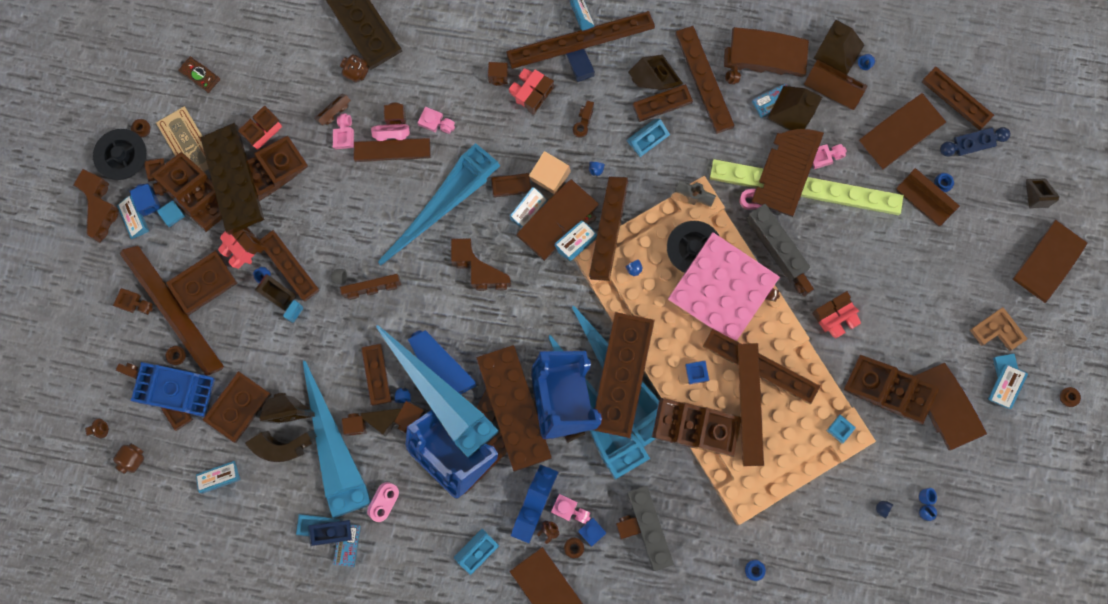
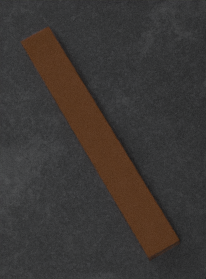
M647 11L597 25L583 31H576L509 50L506 53L511 69L652 30L655 29V24L650 12Z
M137 245L123 249L120 255L203 373L208 376L221 371L224 367L189 316L185 314L140 247Z

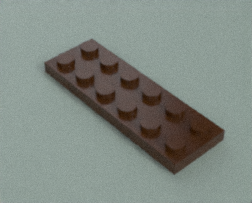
M615 312L595 409L601 414L602 421L599 427L593 431L631 439L655 320Z
M512 345L476 357L513 471L515 472L552 459L546 439H543L541 436L538 415L515 346Z

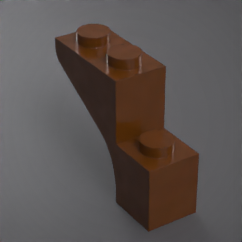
M82 169L73 186L84 192L88 200L87 235L101 243L102 239H105L108 235V229L111 224L116 221L119 209L101 199L107 193L109 183L103 178Z
M471 238L451 239V262L453 266L459 269L471 266L472 288H476L477 291L488 290L487 288H495V290L502 291L507 290V287H511L509 275L476 258L472 250Z

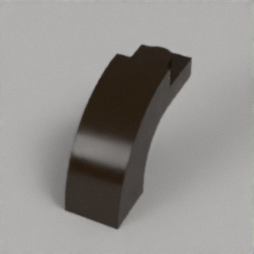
M311 430L290 443H282L274 439L269 431H264L245 442V444L255 455L264 460L285 462L304 455L303 449L312 445L313 442L311 440L317 436Z

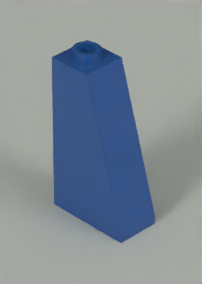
M419 330L411 335L412 338L408 339L417 358L460 395L477 387L469 374L426 330L423 332Z

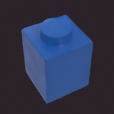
M140 184L130 191L137 212L142 216H147L161 208L155 191L149 184Z

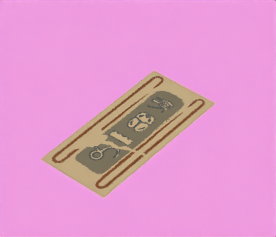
M185 106L156 122L175 156L183 152L203 172L209 169L200 139L202 134Z

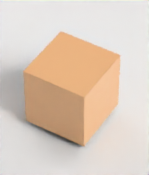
M544 151L529 177L532 182L555 194L560 190L571 170L569 165Z

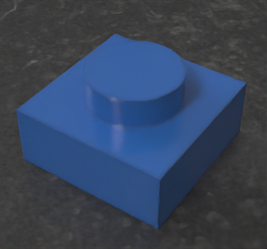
M706 361L685 364L689 385L709 381Z
M594 518L578 531L591 547L606 534Z

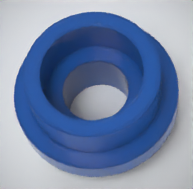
M941 173L935 178L934 184L943 192H948L953 188L954 180L951 175ZM941 181H945L946 186H943Z
M752 560L746 564L745 574L750 580L759 581L765 576L766 569L762 562ZM754 566L758 568V573L755 575L751 572Z

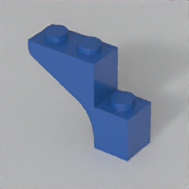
M540 464L511 533L512 537L530 543L559 473L558 471Z

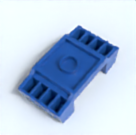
M141 362L130 401L185 412L200 417L206 416L215 382L214 377Z

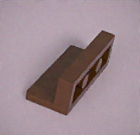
M819 60L814 64L804 83L805 86L852 110H855L868 86Z
M916 168L896 188L897 192L904 195V198L938 227L960 207L959 204Z

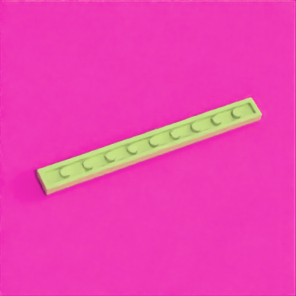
M713 159L710 180L752 188H763L764 184L759 182L763 168ZM810 177L807 178L801 197L894 215L901 214L904 196Z

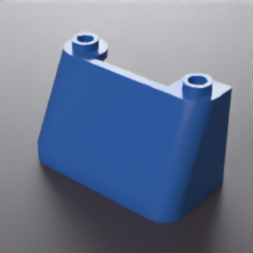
M543 351L539 353L532 366L531 379L540 432L543 439H554L594 430L601 424V414L598 413L597 409H591L585 375L590 370L591 362L587 358L586 351Z
M432 410L407 426L405 444L410 455L456 499L465 494L497 460L498 453L496 449L488 444L482 445L468 459L454 444Z

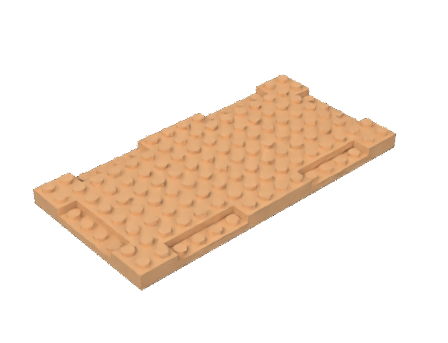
M703 176L692 182L691 185L698 182L703 185L705 191L716 195L711 207L702 203L690 204L686 196L675 192L670 198L620 226L610 281L591 280L589 277L596 240L577 255L574 260L612 322L615 312L655 320L644 374L659 399L666 398L699 407H708L741 417L738 366L705 349L703 345L712 328L668 300V297L685 273L678 270L671 263L667 254V241L671 232L684 222L701 221L709 224L722 239L757 261L725 212L723 203L706 177ZM695 191L692 195L697 196L699 192ZM639 259L643 267L642 272L638 276H632L628 273L625 266ZM780 292V297L776 302L767 299L763 301L737 342L741 344L758 343L760 354L820 385L812 404H808L760 378L764 466H743L741 424L734 457L689 447L737 525L744 523L780 499L876 442L856 409L851 407L809 342L810 338ZM706 361L709 381L689 385L685 364ZM839 415L856 427L843 444L826 431Z

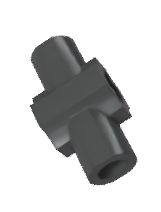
M680 180L675 192L686 196L688 202L693 205L702 203L711 207L716 195L705 191L703 185L698 182L691 185ZM695 191L699 192L697 196H693L692 194Z

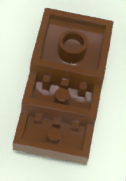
M734 27L732 28L729 64L760 73L769 71L779 75L788 73L804 77L807 71L809 40L777 32Z
M921 93L873 128L859 141L884 170L947 122L925 95Z
M288 135L254 153L255 157L248 160L259 201L281 188L308 167Z
M180 152L151 174L166 193L205 232L222 220L212 181L183 152Z
M570 179L537 211L516 236L545 261L557 250L555 243L565 235L556 222L570 231L575 225L595 211L599 203Z
M1054 220L1046 233L1039 239L1034 249L1027 255L1013 280L1046 303L1069 273L1088 242L1057 220Z
M860 355L844 390L878 407L923 425L939 388L919 380L916 376L899 371L897 367Z
M946 363L915 375L919 380L939 388L928 415L936 432H940L948 451L987 435L976 411Z
M660 398L652 438L734 457L741 417L708 407H699L689 403Z

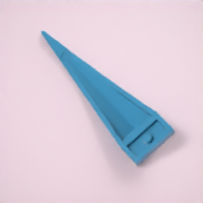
M476 143L460 157L423 211L378 261L379 265L388 261L486 183V178L500 167L498 161Z
M572 306L603 369L608 342L575 306ZM642 381L632 431L642 446L645 447L655 440V438H652L660 400Z
M376 325L377 330L410 376L454 444L469 459L482 445L486 444L498 433L496 427L481 411L385 330Z
M549 335L548 339L553 350L563 351L554 338ZM586 379L591 409H595L598 393ZM589 430L603 462L615 480L650 459L641 442L633 433L630 439Z
M303 360L310 409L315 413V417H312L314 432L317 436L316 444L325 497L327 498L332 517L336 518L369 506L371 499L367 486L326 405L309 366Z

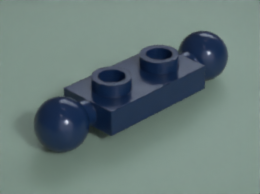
M992 127L954 137L955 143L950 141L944 142L940 147V152L943 156L950 157L956 151L958 156L992 148L997 146L996 140L1006 142L1010 138L1011 133L1006 127H1000L994 133Z

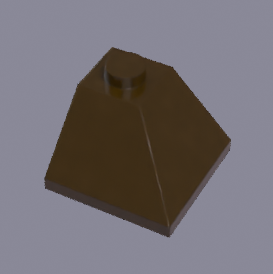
M835 20L813 59L819 60L847 75L865 45L853 28Z
M663 54L642 57L628 71L632 81L638 87L664 90L683 85V82Z
M783 86L767 119L789 131L806 129L823 97L806 88Z
M286 393L274 394V398L266 400L260 415V421L281 424L315 417V413L295 397L287 396Z

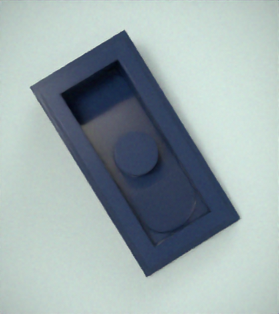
M585 49L566 54L577 82L595 76V71Z
M350 520L309 525L310 547L351 541Z

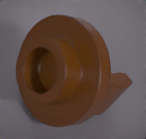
M102 419L94 420L92 426L85 428L86 436L93 434V436L100 439L105 438L109 430L107 423Z
M544 521L537 536L539 537L542 533H545L548 536L545 543L548 544L552 539H556L559 536L558 526L554 522Z

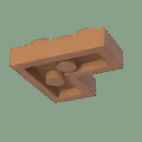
M1004 307L970 329V332L981 346L998 336L1006 348L1011 351L1027 340V337Z

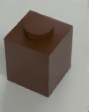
M406 401L395 420V423L399 425L397 429L406 433L407 426L425 415L426 412Z

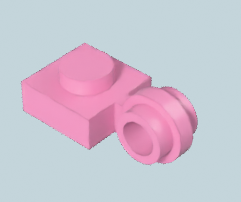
M425 107L418 121V126L435 133L438 126H440L441 131L450 134L455 129V122L448 118H445L443 121L442 113Z
M346 113L340 114L337 117V124L340 128L333 129V148L336 150L354 148V129L349 127L352 125L351 116Z
M827 144L819 146L812 164L813 168L817 169L833 164L832 157L835 160L846 157V148L839 144L832 147V151H829Z
M559 494L551 513L568 521L572 514L576 515L575 520L584 524L591 518L589 517L590 512L584 509L574 510L578 502Z

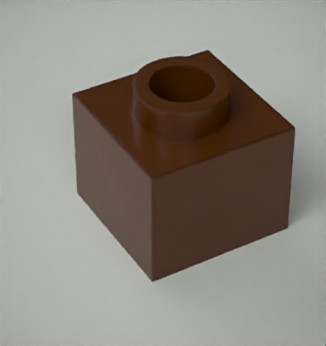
M489 62V83L495 86L508 84V63Z
M394 102L384 105V119L387 125L406 124V111L403 104Z
M359 413L348 414L347 418H342L344 435L367 434L366 422L362 419V416H359Z
M630 515L619 518L620 522L616 523L620 539L641 533L636 517L632 519Z

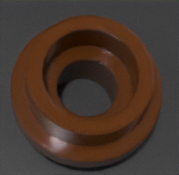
M137 119L131 125V131L137 133L141 138L148 136L150 133V124L144 119ZM143 125L141 130H137L139 126Z
M172 346L166 352V360L171 365H180L186 358V352L180 346ZM175 353H179V357L177 359H174Z
M1067 387L1061 391L1060 401L1066 407H1075L1080 403L1081 395L1077 389ZM1069 394H1072V395H1073V397H1074L1073 400H1070V399H1069V397H1068Z
M570 538L564 545V551L568 557L578 558L584 552V544L578 538ZM572 544H576L578 546V550L576 552H572L570 550V546Z

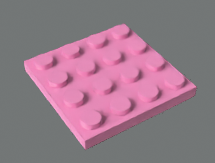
M712 232L668 297V300L709 327L737 341L780 277Z

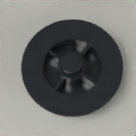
M114 129L105 133L97 141L93 150V162L96 169L104 177L111 180H125L136 175L143 167L147 157V149L143 139L137 133L128 129Z
M687 221L678 225L671 232L667 241V254L671 263L678 270L685 273L711 233L713 232L718 236L719 234L712 226L701 221Z

